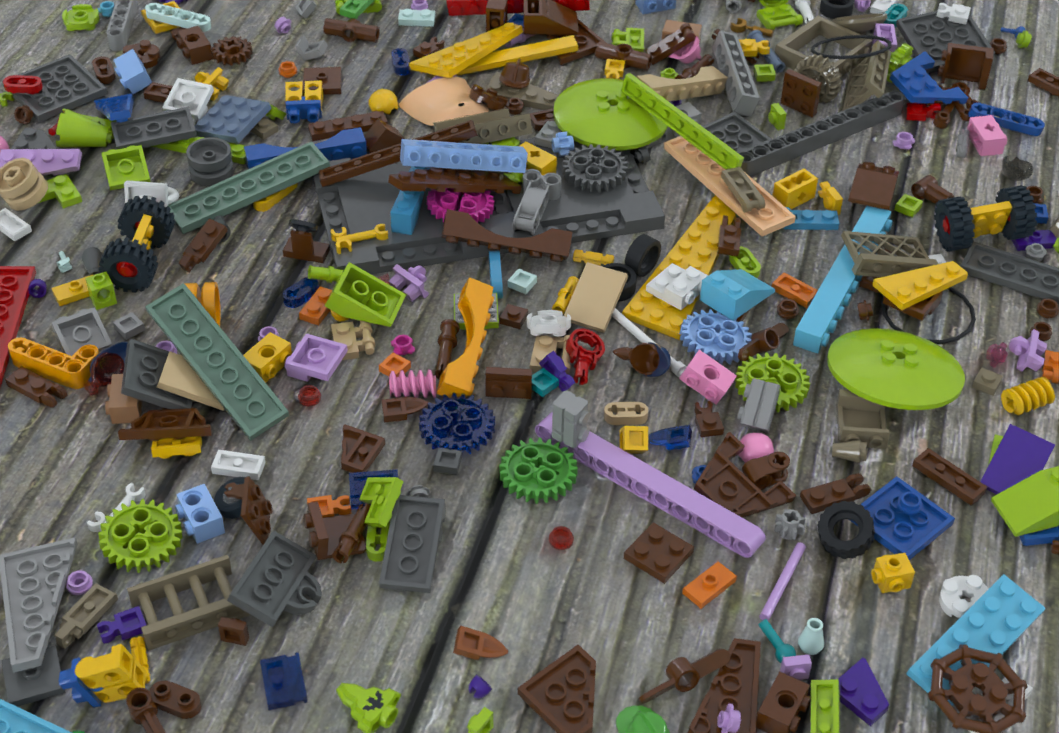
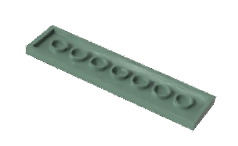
M311 141L169 204L168 206L171 208L170 213H174L175 224L182 234H185L203 226L209 218L213 220L216 216L223 217L280 190H284L291 185L304 181L313 175L319 174V170L330 167V163Z
M184 283L145 306L148 314L250 441L289 416V411Z

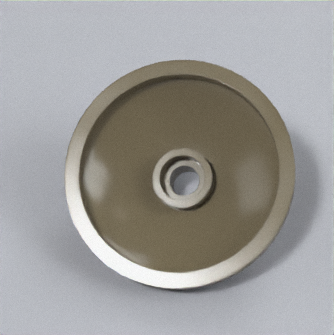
M887 14L845 16L834 18L832 22L860 35H866V31L875 29L876 23L882 24L885 22Z

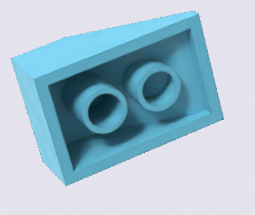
M742 269L716 270L702 280L700 301L734 321L772 295L775 289Z

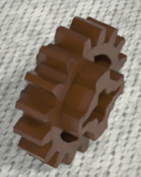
M231 36L230 39L224 37L223 40L219 39L218 43H213L211 48L213 59L217 60V63L223 62V65L233 66L234 63L240 65V62H247L246 59H251L253 54L251 42H247V39L241 40L240 36L238 38Z

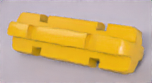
M578 249L573 253L574 262L582 263L584 261V263L589 262L599 266L601 264L614 263L615 259L613 255L606 254V256H603V253L591 251L584 253L583 250Z
M142 636L133 637L130 640L131 655L146 670L145 684H147L151 679L145 641Z

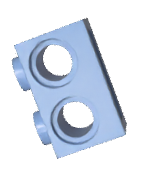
M205 484L176 494L178 504L175 505L179 519L184 518L185 522L183 524L188 536L193 535L197 544L225 533L223 518Z

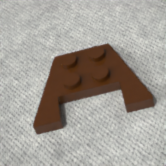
M731 432L726 434L723 442L694 486V489L699 494L742 518L791 503L796 497V494L782 481H779L765 493L754 485L730 461L741 453L745 447Z

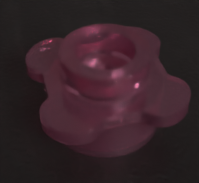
M1002 342L1000 345L993 344L987 350L986 358L991 361V367L995 368L999 363H1003L1007 359L1006 343Z

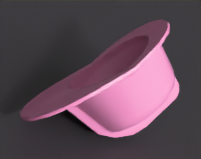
M696 37L693 42L668 57L677 59L684 64L700 60L701 48L699 46V38Z

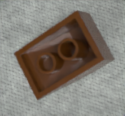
M871 162L859 163L848 202L889 210L895 193L899 171H896L891 166H883L881 168L876 167Z

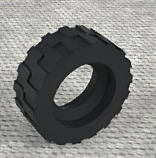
M841 501L840 503H833L832 506L825 509L823 514L821 513L820 521H818L820 542L825 547V550L834 557H841L842 559L856 558V556L865 554V551L869 550L871 543L874 542L873 518L870 516V512L864 509V506L858 505L856 502ZM844 519L854 521L859 527L857 536L848 541L837 538L834 534V527L839 521Z

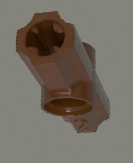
M326 18L323 32L327 35L342 37L348 42L358 39L377 43L380 28L374 25L362 24L354 18L348 21Z
M600 41L595 51V56L600 59L625 60V68L631 66L648 71L652 63L651 54L632 50V46L628 44L616 46Z

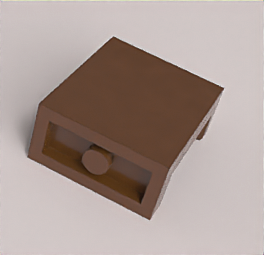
M948 43L947 49L942 51L941 61H944L943 66L939 65L938 76L941 77L940 83L944 84L945 79L978 83V89L986 90L993 62L994 48Z

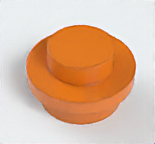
M285 61L280 64L278 71L281 76L291 78L297 73V67L293 62Z

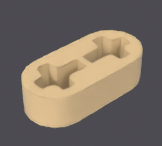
M612 402L607 404L604 409V420L610 425H641L648 419V407L642 402Z

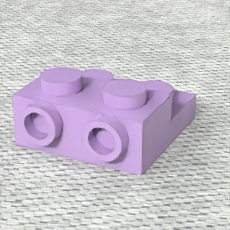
M305 334L303 339L296 344L292 355L288 356L285 361L287 376L307 382L311 377L328 381L348 352L347 345Z

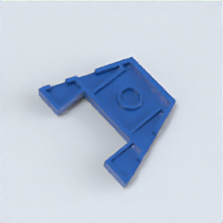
M926 51L892 72L889 78L911 103H934L937 100L942 101L944 104H951L952 101L966 104L968 100L966 94L959 87L942 90L937 82L927 74L925 69L933 68L935 61Z

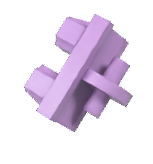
M398 264L393 267L395 275L389 280V283L399 291L406 285L407 287L402 292L406 294L405 297L413 302L419 296L425 299L429 295L424 290V282L427 280L424 267L418 265L415 268L410 267L408 271Z
M1035 329L1031 331L1030 338L1025 339L1022 336L1012 338L1009 342L1010 351L1019 356L1016 369L1021 372L1026 367L1037 372L1044 364V358L1041 355L1045 352L1047 344L1038 339L1040 332Z

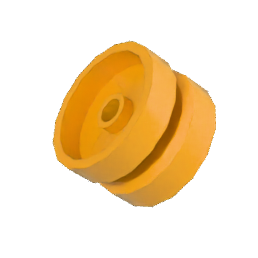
M205 282L201 291L197 283H184L220 327L221 307L217 282Z

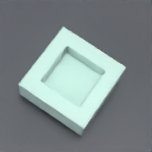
M518 269L509 278L508 287L527 294L537 283V276Z

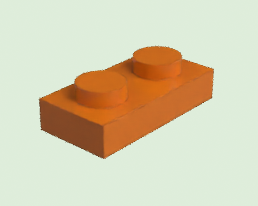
M785 272L773 281L771 285L775 292L805 308L809 307L818 291Z
M320 286L299 312V319L319 326L330 312V309L325 307V304L332 290Z

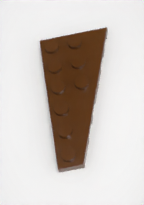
M433 167L425 170L415 169V171L411 172L400 171L396 174H390L388 183L401 191H425L426 188H430L438 192H445L446 188H454L455 192L485 193V190L488 189L496 193H504V190H511L513 194H520L522 187L500 174V171Z

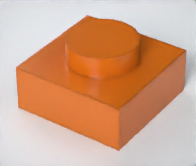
M393 352L379 364V372L389 377L391 371H394L396 377H398L401 370L405 374L411 368V361Z

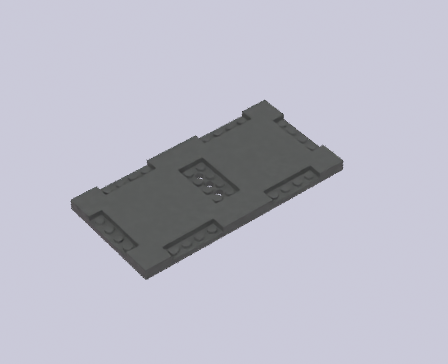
M534 137L519 140L520 145L526 141L557 157L556 174L561 177V196L557 200L548 201L534 235L523 230L513 231L514 216L524 195L523 182L518 183L522 186L520 194H513L511 190H504V193L490 191V195L493 196L495 201L493 214L490 215L489 219L485 218L484 223L478 221L485 229L495 234L512 238L532 237L544 233L551 228L571 231V243L664 229L665 214L654 192L649 191L630 150H615V153L621 152V157H626L625 161L628 162V174L626 180L622 181V185L616 184L615 189L609 187V191H606L604 188L601 189V192H598L597 189H593L590 192L589 188L582 191V186L575 188L574 183L569 184L568 179H564L562 163L565 160V156L559 157L558 152L553 153L552 148L535 145ZM574 141V150L575 148L581 150L583 144ZM346 158L329 161L330 167L349 161L351 159ZM401 161L325 187L321 185L319 174L312 176L335 269L344 270L348 262L369 274L394 271L393 267L396 264L403 269H409L410 267L415 268L418 265L429 266L489 256V251L492 250L487 249L488 246L483 245L470 247L467 246L466 242L458 241V244L448 243L446 239L441 238L444 224L442 222L443 218L436 219V215H431V210L427 209L428 191H431L430 188L425 190L418 222L412 235L391 232L390 212L400 189L388 183L389 175L399 173L400 171L409 172L411 166H403ZM385 224V230L388 231L387 240L372 238L352 242V252H349L348 248H341V254L336 252V242L331 239V229H334L335 233H341L342 227H345L347 235L374 230L376 225ZM500 249V254L508 253L509 250Z

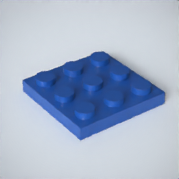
M897 476L861 503L873 518L874 539L894 554L906 553L909 560L951 527L955 520L953 516ZM915 492L921 497L923 506L918 514L908 515L898 509L897 501L903 493Z

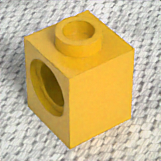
M648 426L622 427L619 430V448L629 454H643L648 451Z

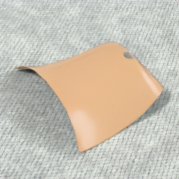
M456 76L432 80L414 89L398 104L411 117L429 126H434V122L489 112V108L485 104H480L469 97L471 88L467 81ZM459 103L465 104L461 107L458 106Z

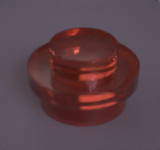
M304 386L298 394V401L303 406H315L321 401V393L315 386Z
M565 526L554 528L549 535V543L555 549L565 550L573 545L574 536L570 529Z

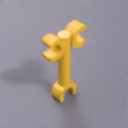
M385 224L376 225L374 230L347 235L345 227H342L341 233H335L334 229L330 231L331 239L336 242V252L338 254H341V248H348L349 252H352V242L377 238L378 240L388 239V231L385 230Z

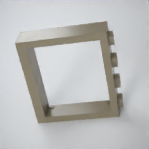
M818 15L776 45L775 53L786 67L794 70L798 62L806 57V55L798 52V50L817 36L821 35L829 39L860 34ZM859 38L834 41L851 49L844 56L866 54L872 51L871 39ZM866 57L839 59L833 66L839 68L837 72L843 76Z

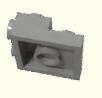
M95 307L82 309L77 314L68 317H59L52 322L53 333L65 354L72 356L79 348L89 344L95 345L99 352L112 346Z

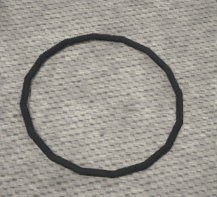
M872 35L840 36L819 41L812 45L811 52L817 56L822 54L823 58L828 57V59H858L884 53L891 48L892 42L886 38ZM844 39H876L888 44L882 50L860 55L837 56L815 51V48L821 44Z
M952 287L948 288V290L962 298L969 307L971 322L967 330L957 337L944 340L927 339L935 344H945L960 340L971 332L976 321L972 304L965 295ZM882 300L881 303L884 318L887 320L891 328L897 331H903L902 329L894 325L892 320L889 318L886 311V305L883 304Z

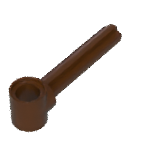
M135 688L130 691L126 697V703L131 719L136 724H142L146 733H166L156 716L158 709L152 700L150 691L145 688Z

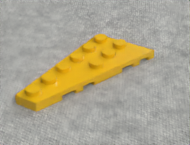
M513 22L506 23L503 26L409 63L410 70L451 78L522 34L523 27Z

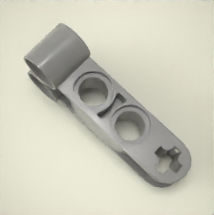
M529 169L523 173L524 195L514 216L513 231L523 230L534 235L548 201L557 200L561 196V177L556 173H547L543 176L538 170Z

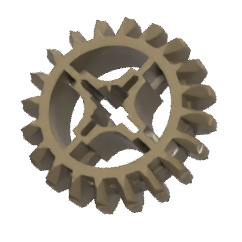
M813 54L799 61L794 71L821 82L818 103H828L837 97V94L842 89L841 84L843 81L840 80L842 74L837 72L839 68H835L833 66L834 62L830 63L828 57L823 58L822 54L818 56Z

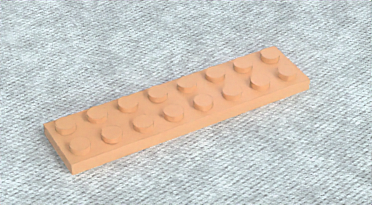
M682 136L664 142V149L760 236L763 237L795 223L796 216L748 174H746L763 196L765 208H753L750 212H743L741 204L721 178L722 171L725 170L723 167Z

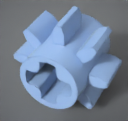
M567 131L557 132L556 137L551 139L553 153L558 152L559 157L569 155V151L574 150L573 137L567 136Z

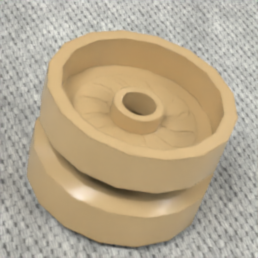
M17 158L0 168V196L3 197L11 209L17 211L26 210L36 205L45 196L48 190V182L29 159Z

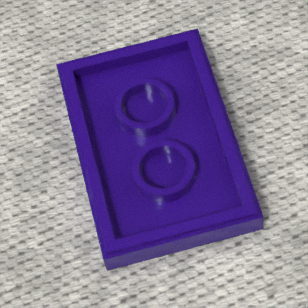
M1010 424L980 482L988 487V491L999 494L1043 470L1055 444Z

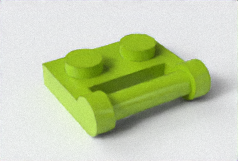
M790 4L757 10L756 16L767 29L774 30L777 27L792 24L797 26L803 23L802 15L797 14Z

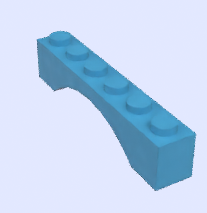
M411 166L409 172L415 171V169H430V167ZM400 190L390 212L391 232L412 235L418 222L425 191Z

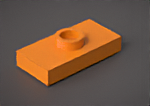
M718 561L685 586L682 594L702 609L735 583L737 576Z

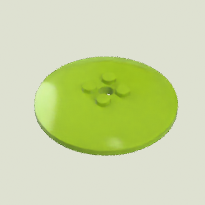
M600 78L579 82L565 89L554 103L553 116L558 128L562 132L567 131V136H572L574 141L586 146L592 144L593 147H597L600 144L601 148L608 146V150L636 149L658 140L666 132L668 126L621 91L624 82L622 79Z
M880 328L851 331L838 337L831 344L828 351L827 363L829 370L842 386L868 401L891 408L929 410L948 405L959 397L965 383V375L961 365L948 351L925 338L903 331Z

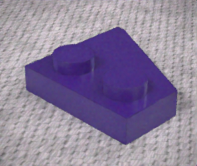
M861 658L838 678L840 702L869 726H872L888 711L889 703L865 658Z

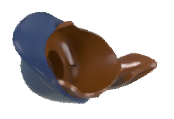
M652 342L642 343L634 348L622 347L613 351L617 357L623 360H630L633 368L646 377H659L663 375L671 364V357L667 349Z

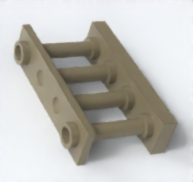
M228 555L127 588L132 608L141 605L148 625L141 627L148 651L218 627L221 617L241 619L250 616L246 611L227 601L232 592L227 576L232 574ZM217 580L224 599L209 604L202 584ZM192 588L199 607L184 612L177 593ZM167 597L174 616L158 621L151 602Z

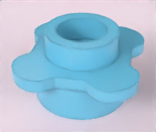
M112 1L102 2L98 12L102 13L104 17H111L115 5Z

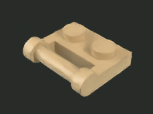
M570 335L564 337L536 336L530 362L532 372L542 369L539 363L546 355L553 350L556 353L557 348H562L561 358L567 367L565 372L569 374L571 369L569 364L570 356L566 351L565 345Z

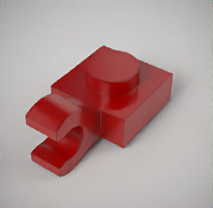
M907 103L906 120L926 121V118L934 119L939 112L933 111H941V104L934 103L926 107V104Z

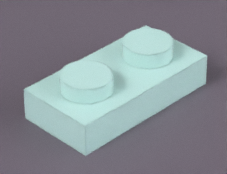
M404 9L399 11V26L434 27L435 11L428 9Z

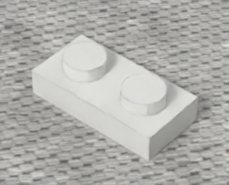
M218 450L211 466L212 474L232 477L250 476L253 480H259L266 463L265 456Z

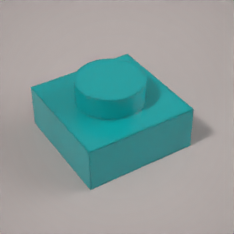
M544 368L532 375V390L542 397L559 386V379Z

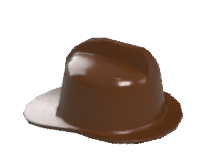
M521 58L517 62H507L499 80L502 84L512 88H525L530 82L529 67L521 63Z

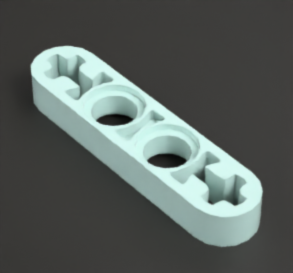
M150 3L145 7L148 19L183 28L199 26L202 32L211 29L209 16L159 3Z

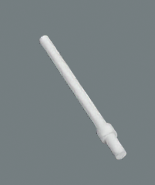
M616 308L614 309L612 317L642 343H655ZM670 356L671 371L677 377H680L687 366L681 361L677 362Z

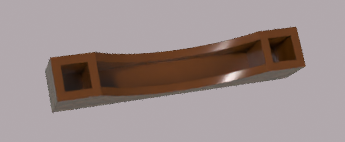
M447 209L441 238L453 244H458V241L466 242L467 246L470 247L483 245L488 246L487 249L492 251L505 249L509 250L508 253L514 255H521L522 252L528 253L529 257L540 259L542 256L550 257L551 261L562 262L569 257L572 232L551 228L544 233L532 237H505L485 229L469 213Z

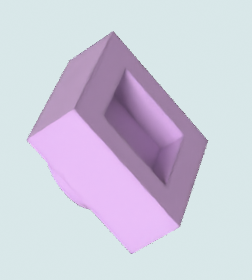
M809 654L783 657L780 672L800 681L808 679L812 665Z

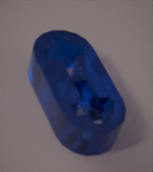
M404 48L393 49L391 51V61L394 72L397 75L409 74L411 70L407 50Z
M305 277L285 289L283 292L284 305L288 308H297L309 301L319 288L318 280Z

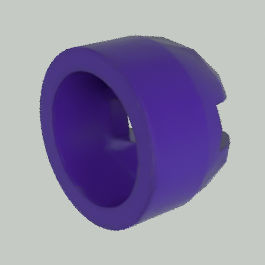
M41 279L32 280L28 288L29 294L35 298L43 297L47 291L46 282Z
M477 674L469 683V693H474V698H483L492 690V687Z

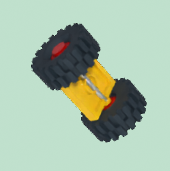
M1023 185L1003 188L997 192L998 196L995 199L997 203L973 208L968 207V202L961 196L939 200L934 210L936 213L934 220H936L937 237L939 236V242L942 243L943 249L945 251L966 249L972 246L973 238L986 234L994 235L999 232L1003 233L1007 240L1032 236L1036 230L1035 226H1037V221L1035 220L1037 213H1035L1036 205L1033 204L1034 198L1030 196V190H1027V187Z
M143 195L142 199H140L139 196H135L134 199L130 198L125 203L118 219V229H121L120 234L122 236L126 235L124 241L121 238L116 239L115 242L112 240L106 246L101 257L99 272L107 271L112 283L115 285L114 288L117 290L120 287L123 288V292L131 290L133 293H137L138 289L142 292L153 281L158 262H156L157 256L153 255L154 251L152 249H155V246L161 248L163 244L165 245L168 242L175 225L174 213H170L171 208L169 206L164 207L165 203L163 201L156 202L157 198L155 197L148 199V196Z

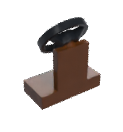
M289 220V226L295 230L290 232L291 237H289L283 249V257L324 263L330 252V244L313 241L312 233H309L318 232L319 226L303 220Z

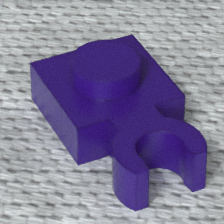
M554 350L539 363L542 368L559 379V388L562 392L570 389L575 384L574 379L565 372L567 367L564 365V361L561 357L557 356Z
M137 606L114 614L115 621H102L97 624L99 633L108 631L101 634L102 642L106 644L112 642L119 635H121L122 640H126L142 634L141 627L147 624L140 607Z

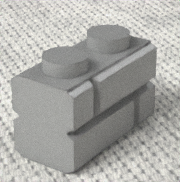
M755 378L752 379L751 384H746L744 397H747L745 406H740L737 418L741 420L740 424L742 427L769 433L781 390L780 385Z
M567 390L557 397L553 402L552 438L560 442L564 441V444L571 448H576L580 442H584L589 435L587 422L590 418L587 400L579 396L576 397L575 394Z

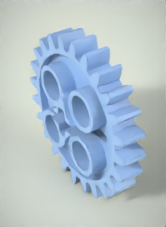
M709 309L708 313L701 310L700 314L694 311L692 316L687 315L679 332L681 334L680 340L683 341L682 346L688 347L687 352L694 351L696 354L700 349L721 365H723V361H726L729 365L732 363V360L737 363L739 362V350L751 342L752 333L748 332V327H743V321L736 322L737 319L733 321L725 315H721L718 311L713 313L711 309Z

